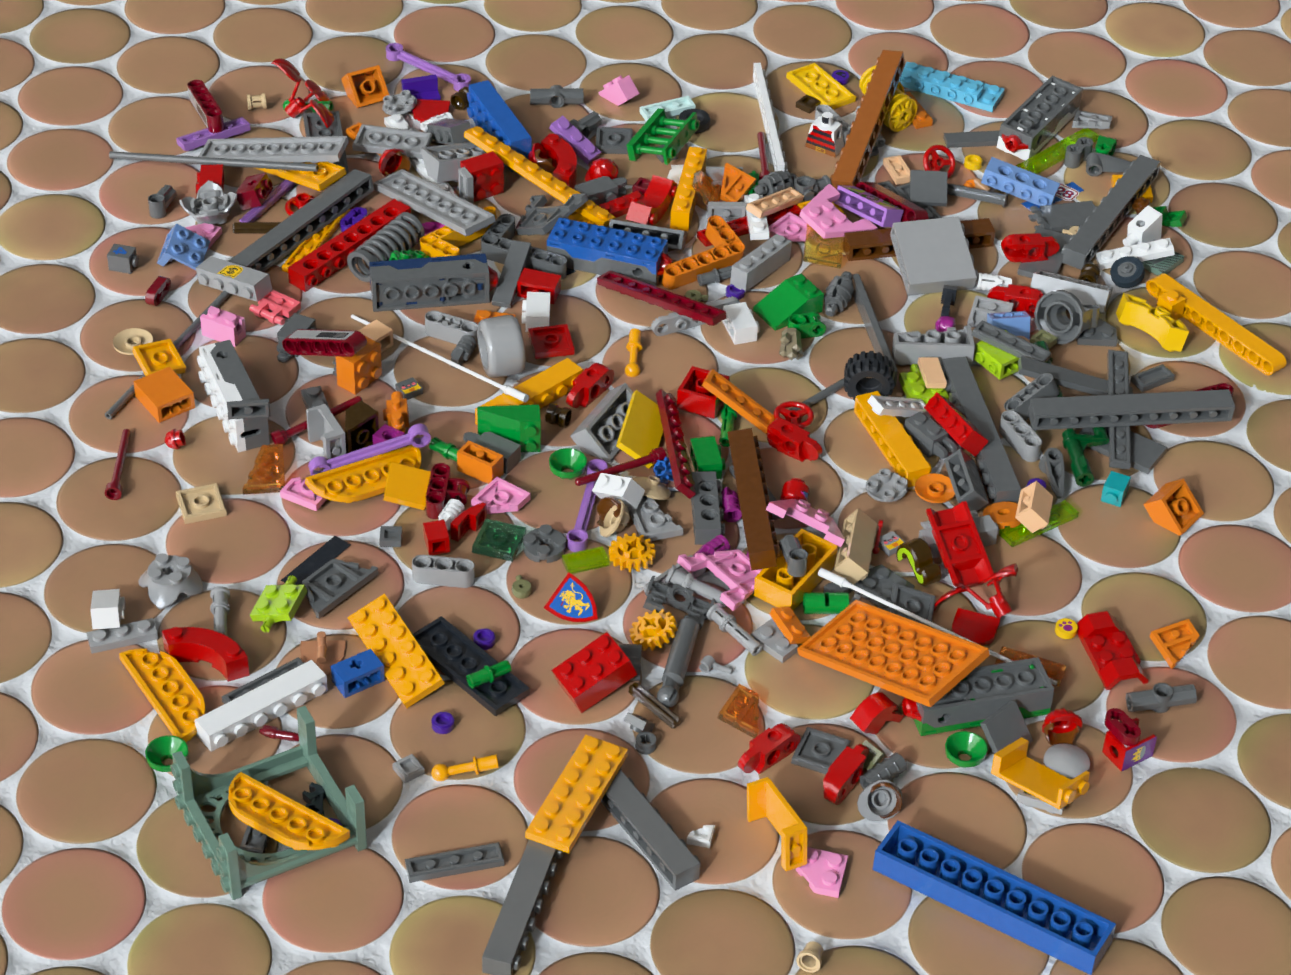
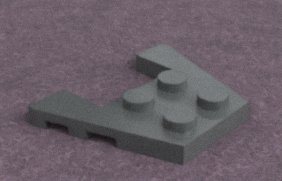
M586 193L573 194L563 206L543 207L547 202L545 195L531 196V204L526 206V214L521 216L515 230L518 235H545L553 229L559 217L567 218L589 199Z
M882 564L870 568L868 576L854 584L890 602L894 583L915 588V585ZM833 582L824 586L823 592H848L849 594L854 591L880 609L886 611L889 609V606L851 588H841Z

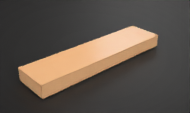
M792 187L748 203L746 210L758 218H763L802 202L804 196Z

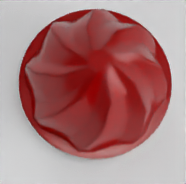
M172 429L166 433L164 442L169 448L180 449L181 446H185L186 440L182 430Z

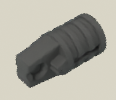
M469 335L462 336L451 353V361L459 365L467 361L477 347L476 340Z

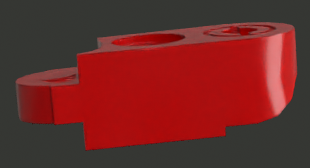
M1040 233L1011 234L1006 236L1001 242L1002 251L1011 262L1048 260L1047 257L1056 254L1060 248L1059 243L1053 236L1042 237Z
M1008 284V287L996 286L991 288L987 298L1014 303L1012 312L1026 311L1031 318H1035L1036 305L1043 296V293L1031 287Z
M594 363L589 368H586L573 380V388L567 395L566 404L573 408H578L579 406L586 408L610 387L614 379V371L599 363Z
M775 418L767 427L768 444L777 449V451L801 462L805 459L810 461L817 460L822 455V447L816 440L810 438V432L782 418Z
M783 723L766 729L749 742V750L740 757L738 767L745 773H751L754 770L758 774L764 772L795 751L801 740L800 735Z
M862 744L856 745L853 749L847 746L831 764L823 779L824 798L835 805L843 802L863 775V764L868 756L869 748Z

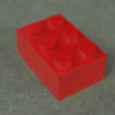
M608 632L551 670L558 684L581 713L637 675L630 659Z

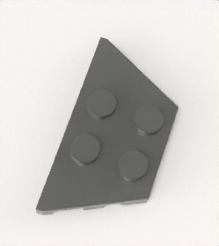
M331 559L304 579L302 585H305L307 589L306 596L316 617L320 619L378 575V568L372 566L371 569L360 568L359 563Z

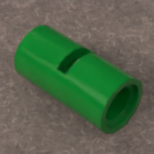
M804 592L803 594L804 614H839L849 606L848 592Z

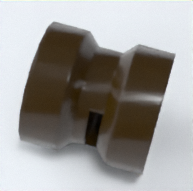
M463 87L451 96L450 101L455 109L463 110L469 105L467 99L469 87Z
M1085 264L1081 269L1078 279L1097 283L1100 269L1094 264Z
M551 403L546 411L545 421L550 424L557 423L560 427L566 428L572 417V409L567 407L560 408L559 405Z

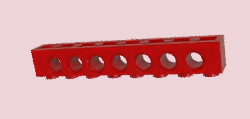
M396 199L386 203L289 266V283L304 292L308 291L348 264V255L352 251L356 250L366 240H369L371 236L375 235L385 225H388L399 214L403 212L411 214V207Z

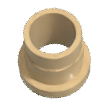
M808 942L803 951L797 956V965L803 971L809 973L818 971L822 964L823 947L817 942Z

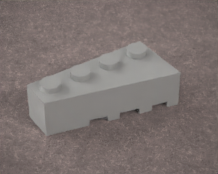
M971 325L964 326L962 330L950 327L947 328V331L943 332L931 329L924 334H921L919 331L894 333L892 345L894 363L901 366L918 364L919 357H938L942 367V359L966 357L969 366H972L975 345L973 336H971Z

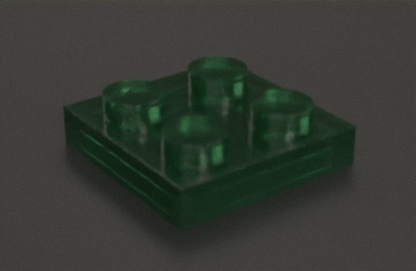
M485 519L472 545V553L513 562L523 542V537L526 535V527Z

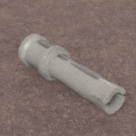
M672 565L665 579L666 583L677 584L711 601L714 599L715 603H720L723 607H726L720 600L722 591L693 578L694 575L689 572L687 574L677 569L676 565Z
M217 586L210 592V597L213 601L210 610L214 615V631L227 636L230 590L223 586Z
M720 603L714 604L708 610L707 618L718 624L722 632H728L753 656L761 652L762 644L736 623V617L728 614Z

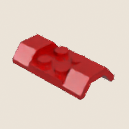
M963 501L951 509L935 511L931 508L926 509L932 527V534L953 585L957 588L960 586L974 587L982 585L983 581L994 574L967 502Z
M1108 611L1086 614L1076 623L1078 626L1077 635L1106 690H1111L1121 680L1138 678L1143 684L1148 683L1149 680L1140 665L1141 661L1125 631L1121 630L1116 618Z

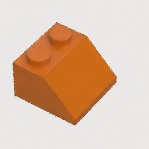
M379 65L347 73L341 78L346 95L356 108L382 102L383 98L389 95Z
M1184 478L1165 483L1143 504L1154 523L1179 536L1186 532L1204 514Z

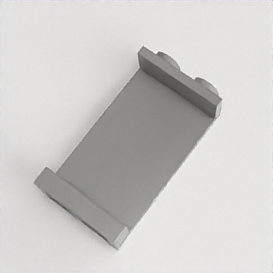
M706 167L707 220L714 215L722 217L725 221H732L745 216L746 204L743 199L741 202H725L720 199L725 167ZM736 167L739 170L743 171V167Z

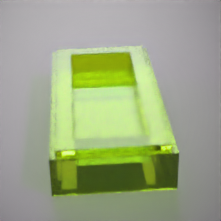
M603 546L562 555L564 567L567 573L570 572L571 574L609 566V558Z

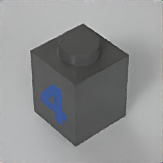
M113 244L107 254L108 267L111 271L131 274L133 269L138 266L139 256L136 253V247Z

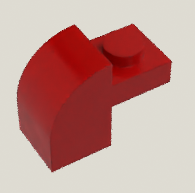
M876 692L859 704L850 719L864 733L877 735L886 721L899 723L904 715L898 710L899 706L891 701L883 692Z

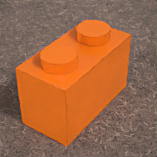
M468 440L457 451V471L489 484L496 477L500 478L504 474V455Z

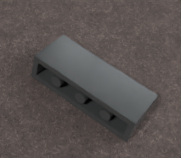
M610 219L609 228L668 240V248L684 250L688 233L685 231Z

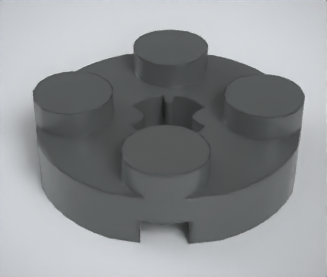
M541 525L540 528L530 531L523 537L524 553L530 560L540 563V560H547V563L555 562L564 556L566 538L561 532L552 529L550 525Z

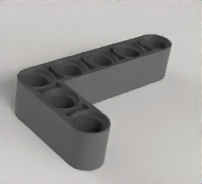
M500 215L496 222L482 236L481 254L486 253L488 260L501 264L505 263L512 238L515 236V217L513 215ZM532 246L525 268L561 275V280H563L567 276V259L562 255Z

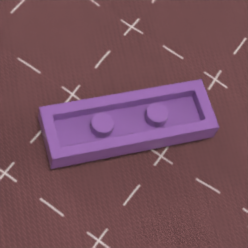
M561 116L550 125L549 129L568 142L576 155L587 165L600 156L601 151L564 116Z

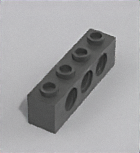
M691 472L696 494L691 498L695 545H704L717 535L725 536V523H721L723 521V508L719 509L722 506V494H718L721 492V482L717 480L716 472Z

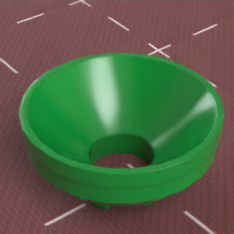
M573 448L559 449L553 452L549 458L550 470L561 479L572 480L584 473L587 466V458L581 451ZM564 469H571V470H573V472H562V471H563Z
M960 731L953 733L947 738L945 754L952 763L959 767H974L984 761L987 754V744L978 734ZM961 754H967L971 757V759L964 761L961 760L958 756Z
M166 735L152 740L146 747L145 756L147 763L156 771L172 772L170 765H163L162 761L173 759L172 754L182 751L187 760L189 753L188 745L177 736Z

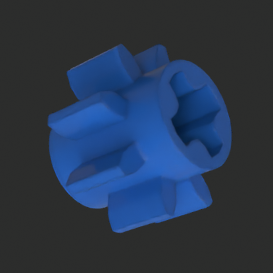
M665 457L664 461L658 459L653 468L655 476L664 484H667L668 480L674 482L669 458Z

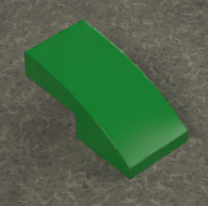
M1166 206L1152 207L1163 214L1162 226L1180 227L1187 218L1185 210L1168 212Z

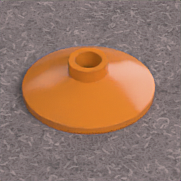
M936 473L926 474L919 477L915 483L916 494L927 502L945 503L955 497L950 478L945 475Z

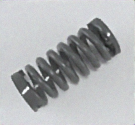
M403 212L356 250L352 251L348 255L347 263L354 276L363 282H370V271L364 265L362 259L369 267V262L389 261L391 253L395 250L399 252L401 250L408 251L411 247H414L420 242V238L425 235L421 222L413 214ZM355 264H357L358 268L360 269V271H361L363 274H361V273L358 271V269L356 268V265H355Z

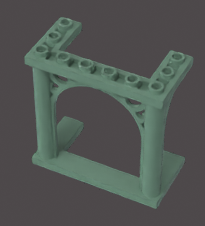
M306 706L297 708L298 747L233 771L221 774L200 773L190 768L182 751L172 754L173 764L170 767L175 778L172 783L177 794L174 797L177 808L179 810L183 809L186 824L193 827L192 831L196 842H201L205 858H210L213 873L215 876H220L222 889L225 893L229 892L232 900L242 897L241 889L341 850L355 846L358 852L367 849L364 800L355 785L345 788L346 799L317 753L315 721ZM307 766L316 783L324 788L326 799L342 826L350 830V838L334 848L330 847L320 850H294L289 848L276 853L261 854L248 852L236 847L229 834H223L220 827V817L224 807L229 802V786L238 773L242 772L264 783ZM204 805H211L216 810L204 812L200 808ZM208 819H213L214 822L209 823Z

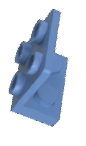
M176 223L167 234L157 264L164 267L168 261L171 262L174 259L196 270V267L204 260L210 241Z

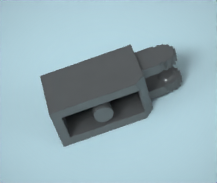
M602 176L575 185V190L580 192V194L586 193L589 200H592L596 205H600L626 195L627 189L623 186L627 185V180L623 177L611 180L610 177Z
M294 313L278 331L277 351L279 354L277 358L279 362L284 363L289 361L292 356H299L287 353L283 348L282 341L297 329L317 330L315 319Z
M918 412L905 419V431L912 437L916 447L927 457L936 455L944 459L948 457V452L953 454L957 451V445L948 438L947 431L922 412Z
M466 432L463 435L465 442L469 440L504 455L505 474H508L521 461L520 444L492 432H484L482 435Z

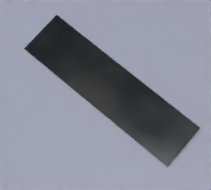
M334 536L280 581L286 583L288 577L293 575L297 578L295 585H302L304 579L331 559H335L351 544Z

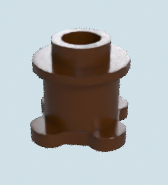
M1140 197L1134 201L1132 208L1136 211L1137 215L1147 206H1150V200Z

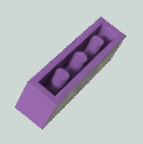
M838 185L837 191L841 195L833 203L881 227H892L893 223L901 221L903 209L855 186Z

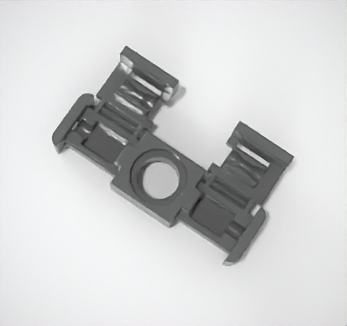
M652 576L645 592L647 599L643 608L650 611L656 609L657 613L664 609L662 605L667 604L686 612L688 616L685 615L684 618L695 620L699 624V630H701L704 620L708 619L706 616L708 610L715 603L714 599H712L711 603L694 597V591L677 584H673L671 588L654 581L655 576ZM674 595H683L685 597V601L676 600Z

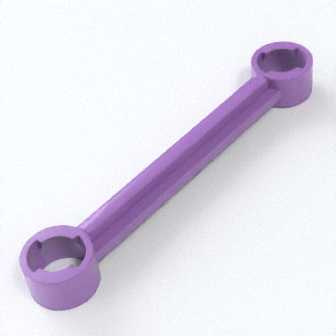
M390 43L386 46V58L388 60H401L432 75L436 74L437 77L452 83L456 91L463 87H469L471 84V77L468 74L461 73L456 75L403 51V46L399 43Z
M415 424L408 430V434L329 460L322 456L315 457L308 464L309 471L312 476L411 444L414 447L421 448L430 443L431 435L426 425ZM418 434L423 435L420 438H414ZM317 467L324 468L322 470L315 471Z
M601 459L590 460L587 463V475L597 472L593 471L596 469L598 471L607 469V463ZM597 481L586 485L575 527L567 533L566 546L572 552H583L588 547V534L586 531L596 499V494L592 490Z

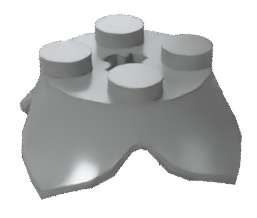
M208 180L198 190L196 199L194 197H185L179 200L182 208L193 216L197 224H223L227 221L230 208L237 199V194L234 192L224 194L223 189L218 184Z
M164 553L158 554L138 581L141 587H148L149 598L159 610L172 605L182 592L189 596L203 593L202 580L190 565L187 557Z

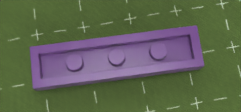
M243 117L224 122L225 129L219 133H211L206 128L176 138L177 145L184 151H192L197 147L205 146L208 139H228V137L234 135H242L244 132L251 130L250 123Z

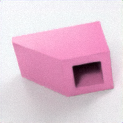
M629 75L624 78L622 76L615 78L603 85L604 90L598 92L600 96L617 106L640 94Z

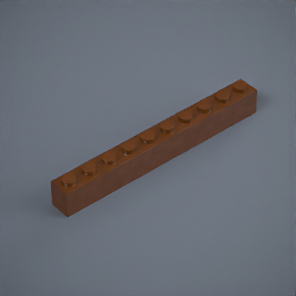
M752 428L727 432L751 571L777 567L776 558L780 557L772 513L766 510L770 500L757 435L753 436Z

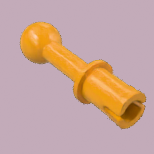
M631 329L629 332V342L626 345L627 350L630 352L629 364L625 367V374L629 377H636L641 371L640 366L637 364L638 352L642 350L641 330Z
M497 754L481 758L474 756L473 762L453 766L436 764L432 768L431 775L436 781H445L451 775L475 771L476 775H479V772L499 768Z

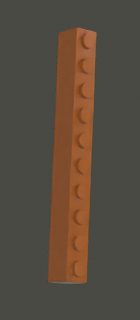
M882 50L880 57L877 58L876 68L872 71L871 81L867 83L866 93L862 96L861 106L856 112V119L851 124L850 134L846 136L845 147H842L841 157L836 162L834 174L830 177L831 185L836 190L838 185L856 186L861 181L905 67L903 51Z

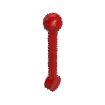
M879 520L875 544L872 550L873 554H878L880 551L878 546L883 520Z

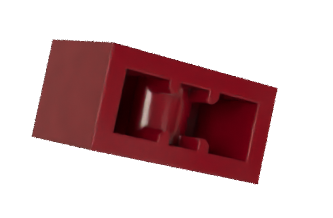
M266 172L246 177L236 191L237 201L241 210L262 206L273 190V183L268 178Z

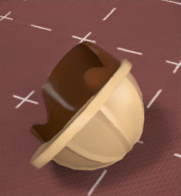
M604 497L599 501L596 509L600 518L597 524L600 526L601 536L609 537L614 532L622 531L630 519L628 508L624 502L610 497Z

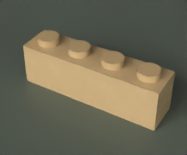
M859 508L844 520L842 535L845 541L842 547L838 548L834 568L836 572L853 585L859 580H864L870 572L869 565L872 560L871 554L874 548L873 543L877 523Z

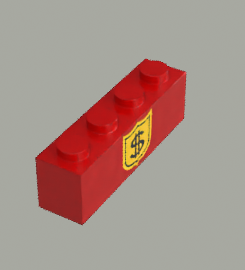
M938 392L924 406L961 447L975 457L988 443L989 440L955 405Z

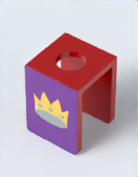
M1137 717L1132 719L1139 726L1140 720ZM1109 730L1106 732L1102 752L1122 772L1152 757L1157 737L1153 734L1139 741L1138 744L1126 748ZM1117 749L1118 757L1114 754L1113 750Z

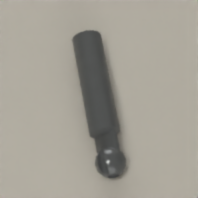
M690 618L681 619L678 623V631L675 633L662 676L663 684L657 693V699L668 708L675 706L679 700V688L683 686L700 629L699 624Z

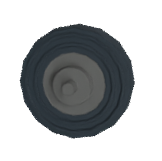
M1134 256L1121 257L1111 266V279L1120 288L1128 289L1135 287L1144 279V265Z

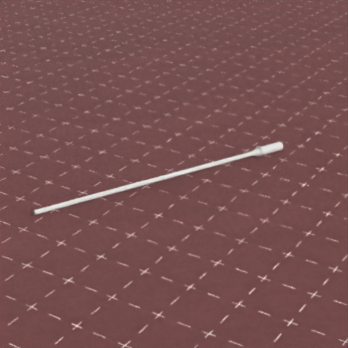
M353 314L351 315V318L354 320H357L365 325L370 324V322L362 318H359ZM393 334V338L502 389L506 395H510L523 402H527L529 399V395L512 388L510 385H501Z
M822 567L818 572V576L839 585L841 588H851L937 630L973 642L851 584L846 578ZM989 649L990 655L1005 662L1013 661ZM1049 678L1051 684L1056 686L1057 681Z

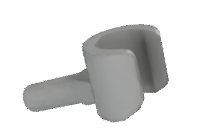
M710 655L705 656L701 660L702 664L699 666V669L704 673L709 672L711 668L729 674L732 671L731 668L716 663L715 659Z

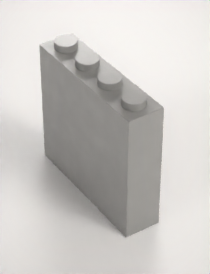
M959 216L893 223L890 236L907 296L943 292L944 285L958 287L957 290L974 289L975 282L978 281V271L974 269V258L969 252V241L965 239L963 223L961 224Z

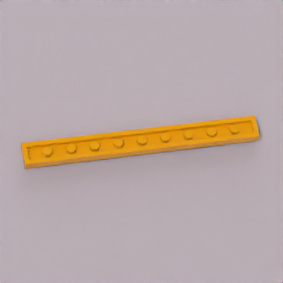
M475 126L465 131L464 138L487 153L494 151L505 165L564 204L573 194H580V192L572 189L565 182L558 180L551 173L546 172L537 164L525 158L524 155L517 153L510 146L505 145L496 137L485 132L481 127ZM588 200L576 210V212L598 226L607 227L610 224V219L615 220V216L596 205L592 200Z

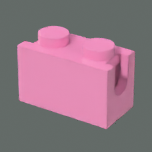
M213 306L208 308L207 315L202 314L200 316L203 336L220 342L231 340L234 347L246 337L244 317Z

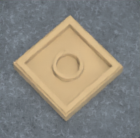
M217 483L175 491L185 524L227 516Z

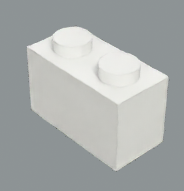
M527 292V299L523 300L522 311H526L522 312V324H526V332H528V328L549 326L550 292Z
M746 302L723 306V310L726 311V319L722 322L734 345L757 341V333L760 332V326L758 321H755L753 312L748 308Z
M600 473L592 492L600 499L604 497L620 499L627 507L637 509L645 490L632 478Z
M120 589L93 591L91 601L93 629L120 627V621L124 619L125 597H120Z

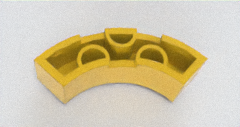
M1123 293L1116 311L1118 321L1123 325H1131L1145 331L1161 344L1162 348L1169 352H1181L1189 333L1184 323L1179 319L1175 321L1170 317L1171 313L1160 306L1154 308L1146 303L1147 300Z

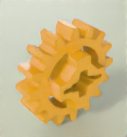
M625 533L624 538L617 536L616 541H611L609 560L613 561L614 567L620 565V570L628 568L629 572L632 569L640 572L641 567L648 569V564H653L656 551L655 545L651 544L650 538L644 540V535L636 537V533H633L632 536H628Z
M656 609L652 611V614L645 612V616L637 617L638 622H633V628L629 629L633 644H641L643 651L650 647L651 651L654 650L655 646L662 648V644H669V638H674V632L678 631L674 616L670 612L665 613L664 609L657 613Z

